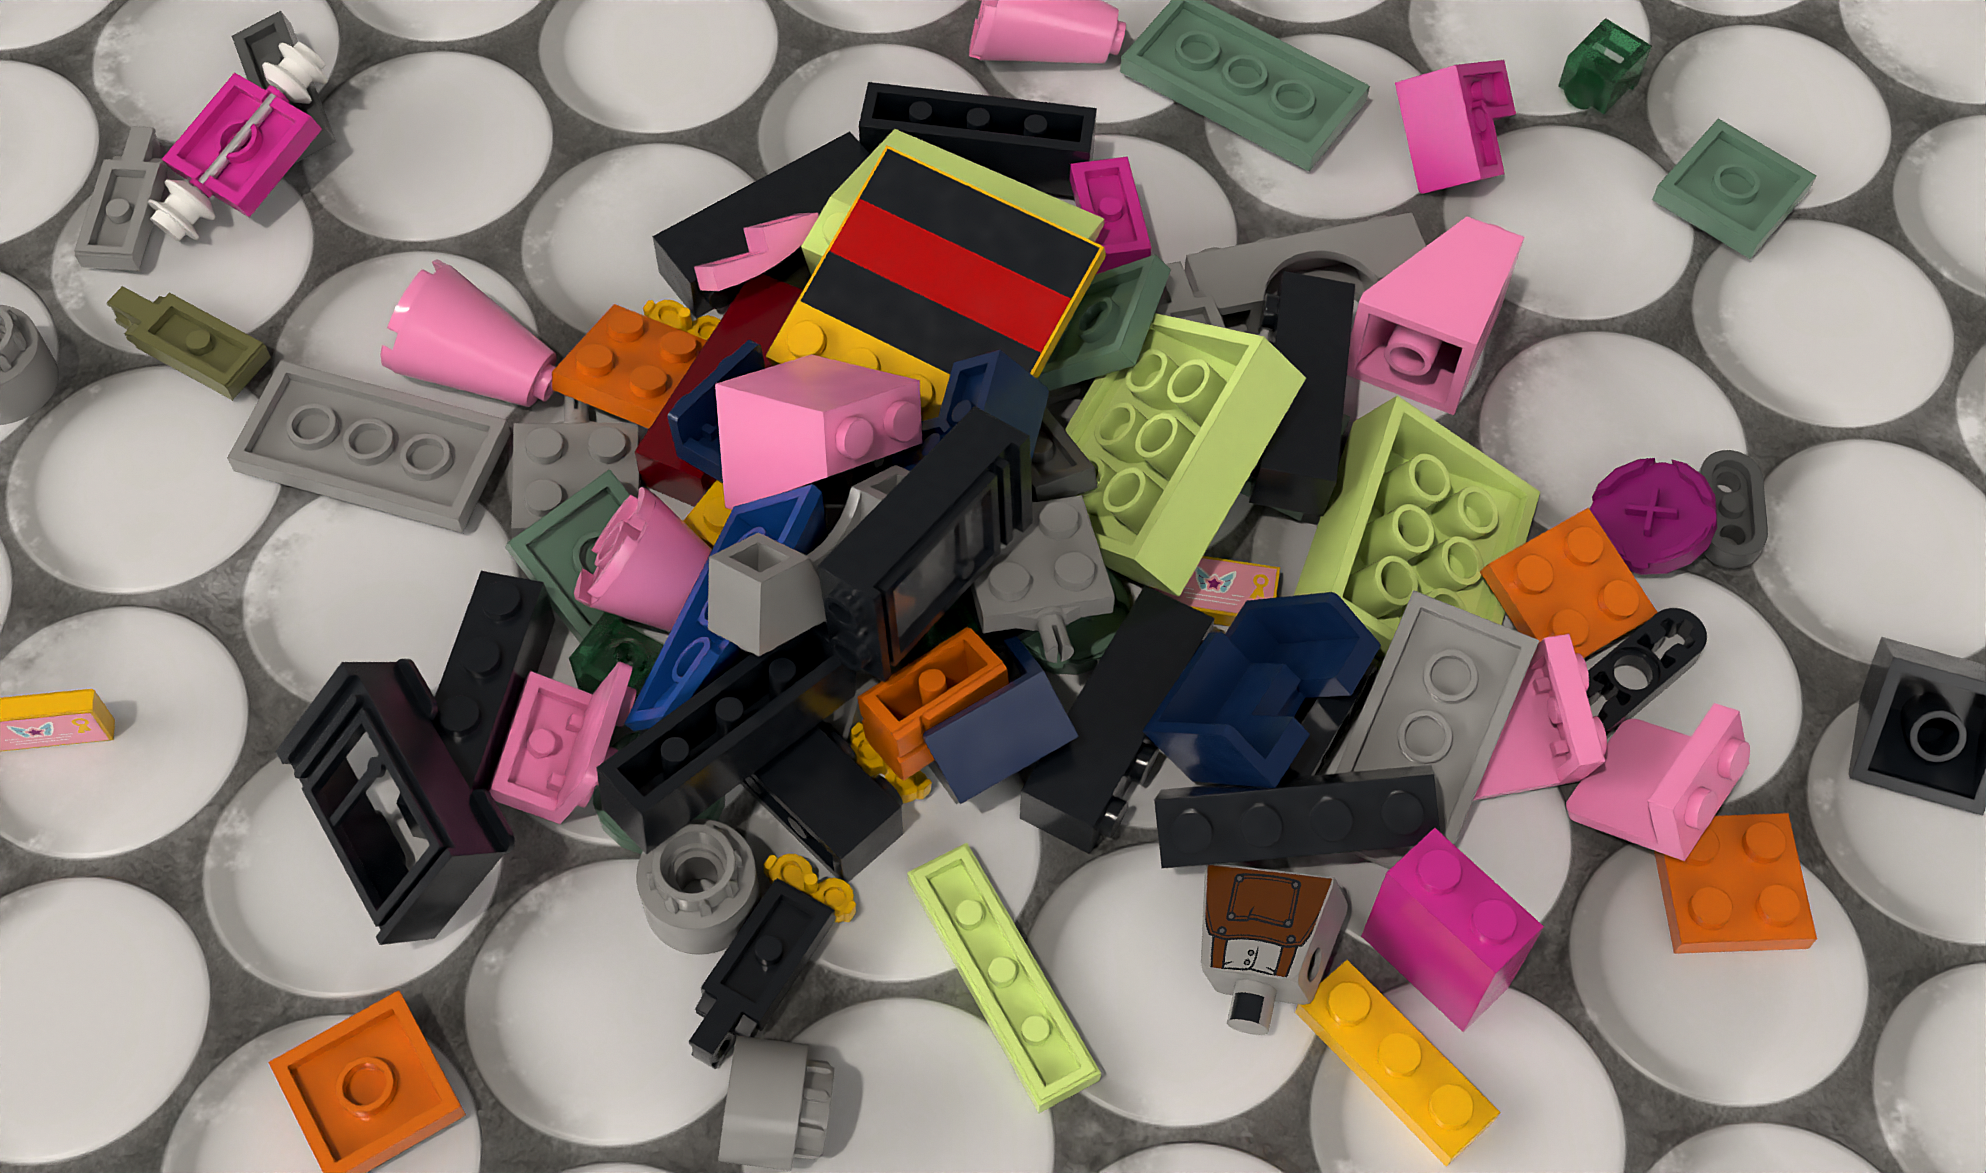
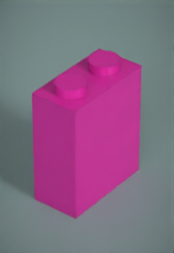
M1434 828L1386 872L1361 937L1452 1023L1464 1032L1509 988L1544 926L1442 833Z

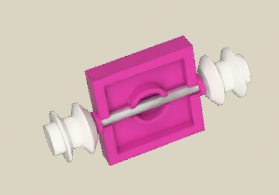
M297 42L294 47L286 43H280L279 49L284 59L279 65L264 62L262 65L266 80L269 83L266 90L234 72L161 159L173 172L189 181L187 183L183 180L166 179L165 184L170 192L168 198L164 202L151 199L148 201V204L156 211L150 220L162 231L177 241H180L185 234L197 240L199 237L193 225L199 217L210 220L215 219L212 204L203 193L208 198L213 195L250 218L320 133L322 128L310 115L289 104L290 101L310 104L312 99L306 88L312 81L321 84L328 82L327 77L321 71L326 65L325 62L309 47L300 42Z

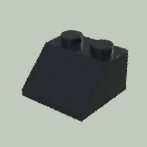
M1881 637L1860 695L1848 773L1850 779L1983 816L1986 809V665Z

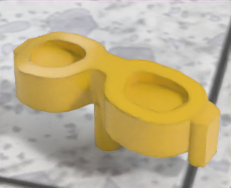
M648 300L643 307L644 316L705 340L709 339L720 322V319L709 315L701 316L692 321L690 310L673 300H662L656 304L653 300Z
M858 722L851 729V748L856 754V763L869 776L885 775V779L897 790L903 803H908L915 799H924L931 792L932 782L920 770L904 781L900 779L870 746L865 738L862 723Z
M788 853L777 858L775 855H769L763 864L764 874L769 877L770 884L778 878L834 909L836 923L842 921L850 922L856 914V903L853 901L854 895L851 886L838 878H828L818 883L817 875L812 872L810 863L802 856Z

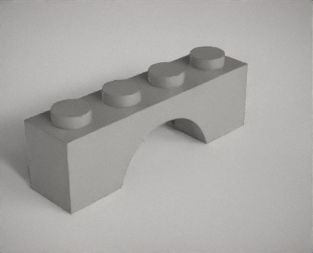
M1411 212L1390 217L1376 216L1367 221L1337 227L1323 226L1310 232L1279 238L1265 237L1256 242L1226 248H1207L1199 253L1186 255L1184 271L1193 292L1203 290L1205 295H1213L1225 328L1258 335L1266 293L1277 294L1284 271L1355 284L1354 300L1359 303L1363 292L1426 247V244Z
M894 465L852 486L845 508L834 529L808 555H804L758 532L709 556L708 630L738 645L747 652L761 656L825 621L826 616L818 565L910 471Z

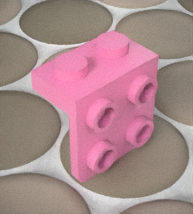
M1570 634L1547 637L1538 644L1473 801L1581 782V780L1585 779L1605 762L1604 755L1607 750L1605 728L1600 718L1592 715L1586 694L1589 687L1588 668L1582 655L1575 653Z
M619 661L593 694L530 671L524 679L487 788L494 801L561 824L576 806L585 808L594 792L595 786H599L596 767L618 752V749L609 746L615 725L623 727L635 701L636 689L628 687L633 667Z
M1714 703L1692 736L1639 719H1628L1622 722L1607 743V750L1604 755L1605 762L1585 779L1581 780L1567 800L1566 808L1571 820L1685 861L1749 765L1750 745L1744 738L1740 711Z

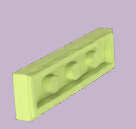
M968 843L907 872L908 883L1038 1113L1100 1081L1101 1072Z

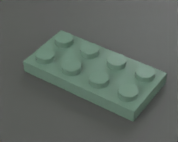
M1171 0L1121 56L1120 65L1121 73L1309 172L1365 104L1370 85L1203 0Z

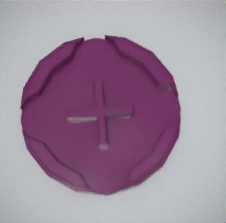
M1655 458L1637 459L1615 468L1597 485L1592 496L1593 503L1590 510L1630 571L1640 575L1666 574L1691 564L1708 549L1718 528L1717 504L1713 490L1705 476L1684 462L1672 460V464L1666 462L1656 463Z

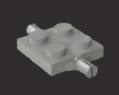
M564 395V421L557 423H514L512 538L516 537L609 469L626 491L638 498L639 470L634 452L639 445L638 424L596 423L589 421V405L578 400V409H575V399Z
M1082 495L1032 502L1033 523L1024 533L1014 529L1013 540L1007 546L1002 543L1000 544L1001 553L970 585L983 633L1013 628L1037 630L1042 639L1046 660L1052 663H1057L1058 652L1061 662L1069 659L1074 653L1065 627L1066 625L1081 617L1113 612L1115 595Z

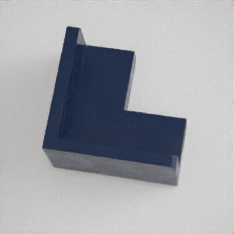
M1002 350L954 362L939 416L922 421L923 443L885 456L881 472L894 465L911 471L974 406L1029 435L1032 461L1049 390Z
M1334 592L1247 600L1225 633L1252 663H1285L1301 680L1278 716L1294 717L1305 698L1351 696L1381 647L1379 641L1341 597Z
M1012 630L1001 636V639L1021 677L928 729L923 734V740L960 804L1079 737L1044 670Z
M1221 631L1208 633L1142 731L1192 782L1276 788L1310 735L1294 717L1278 716L1301 681L1285 663H1252Z

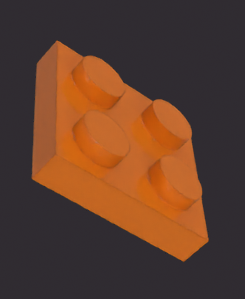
M613 304L552 371V390L649 429L707 340Z
M1589 507L1492 561L1480 571L1518 632L1538 639L1539 643L1547 637L1570 634L1575 653L1581 654L1584 659L1643 625L1658 613Z
M1789 813L1714 816L1710 825L1706 828L1685 861L1654 850L1674 954L1809 949L1817 940Z
M400 990L268 1062L323 1173H367L466 1116Z

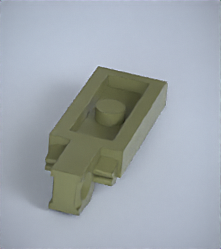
M122 286L106 302L116 316V323L127 329L124 333L126 339L133 343L137 349L232 401L271 358L263 342L170 292L166 297L159 296L154 302H151Z

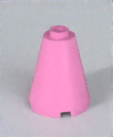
M980 0L981 5L978 19L975 18L969 56L979 60L1104 64L1109 53L1113 55L1119 54L1126 23L1118 21L1119 10L1103 0Z
M436 259L432 261L436 270L434 274L422 269L414 277L403 293L387 328L398 334L393 350L382 345L380 354L382 366L396 374L526 407L532 406L537 399L545 402L554 392L552 390V371L556 368L557 354L451 265Z
M641 487L639 488L638 498L630 495L615 512L591 550L598 554L595 560L597 568L594 574L582 568L574 590L575 600L588 607L671 632L712 549L656 494Z

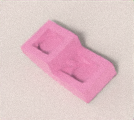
M818 212L798 213L743 228L749 252L695 266L694 269L700 290L720 291L743 283L774 267L803 244L819 217Z

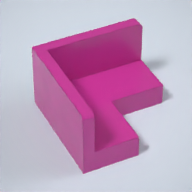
M1505 60L1458 64L1395 82L1417 187L1420 193H1430L1505 174L1494 126V120L1516 115Z
M1128 156L1070 164V183L1076 207L1104 218L1105 222L1095 243L1104 246L1106 257L1096 274L1151 256V244Z

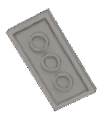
M280 360L227 459L235 472L463 533L511 432L507 419Z
M1413 590L1336 773L1432 765L1440 833L1455 845L1539 640ZM1414 846L1350 853L1391 869Z

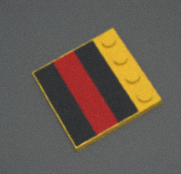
M886 145L767 352L766 358L775 366L812 354L920 380L921 421L936 418L939 416L954 362L1002 350L1038 379L1105 259V249L1102 245Z

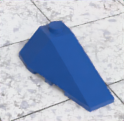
M811 484L734 506L709 556L758 532L804 555H808L827 538L822 491ZM709 557L624 723L633 731L651 728L719 678L745 652L738 645L708 630Z

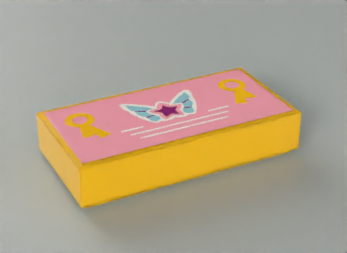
M1203 556L1180 596L1153 587L1150 588L1213 617L1214 624L1230 626L1247 600L1277 597L1280 567Z
M93 689L0 698V751L114 740L115 719Z

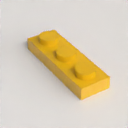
M1348 960L1342 963L1319 984L1314 999L1309 1004L1297 1005L1295 1013L1446 1167L1499 1116L1500 1111Z

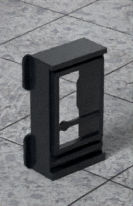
M399 659L397 662H341L276 750L282 764L292 765L295 778L299 779L303 785L301 789L374 925L380 928V932L375 936L379 945L435 939L502 856L511 853L515 845L514 834L490 792L486 789H475L471 792L431 721L437 714V701L411 659ZM367 732L379 755L370 758L366 772L358 780L346 757L363 734ZM386 768L430 844L410 871L405 865V853L383 813L374 809L365 793L376 778H381L385 775Z

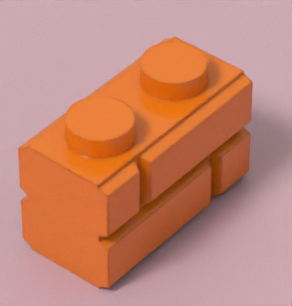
M966 627L892 674L885 682L881 681L857 697L860 714L863 717L862 724L865 738L893 772L904 781L935 761L923 740L924 732L1009 684L1008 669L988 645L971 628Z

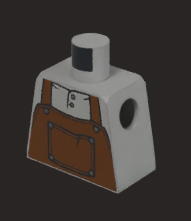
M1223 864L1206 865L1201 965L1203 973L1215 991L1232 995L1227 1019L1228 1026L1243 1033L1265 1035L1269 1032L1275 1001L1306 1005L1314 999L1348 907V903L1335 877Z

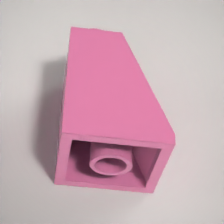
M1467 216L1363 292L1350 337L1347 375L1454 415L1501 310L1524 236Z
M811 354L715 384L725 508L731 510L734 506L790 491L923 443L920 380Z

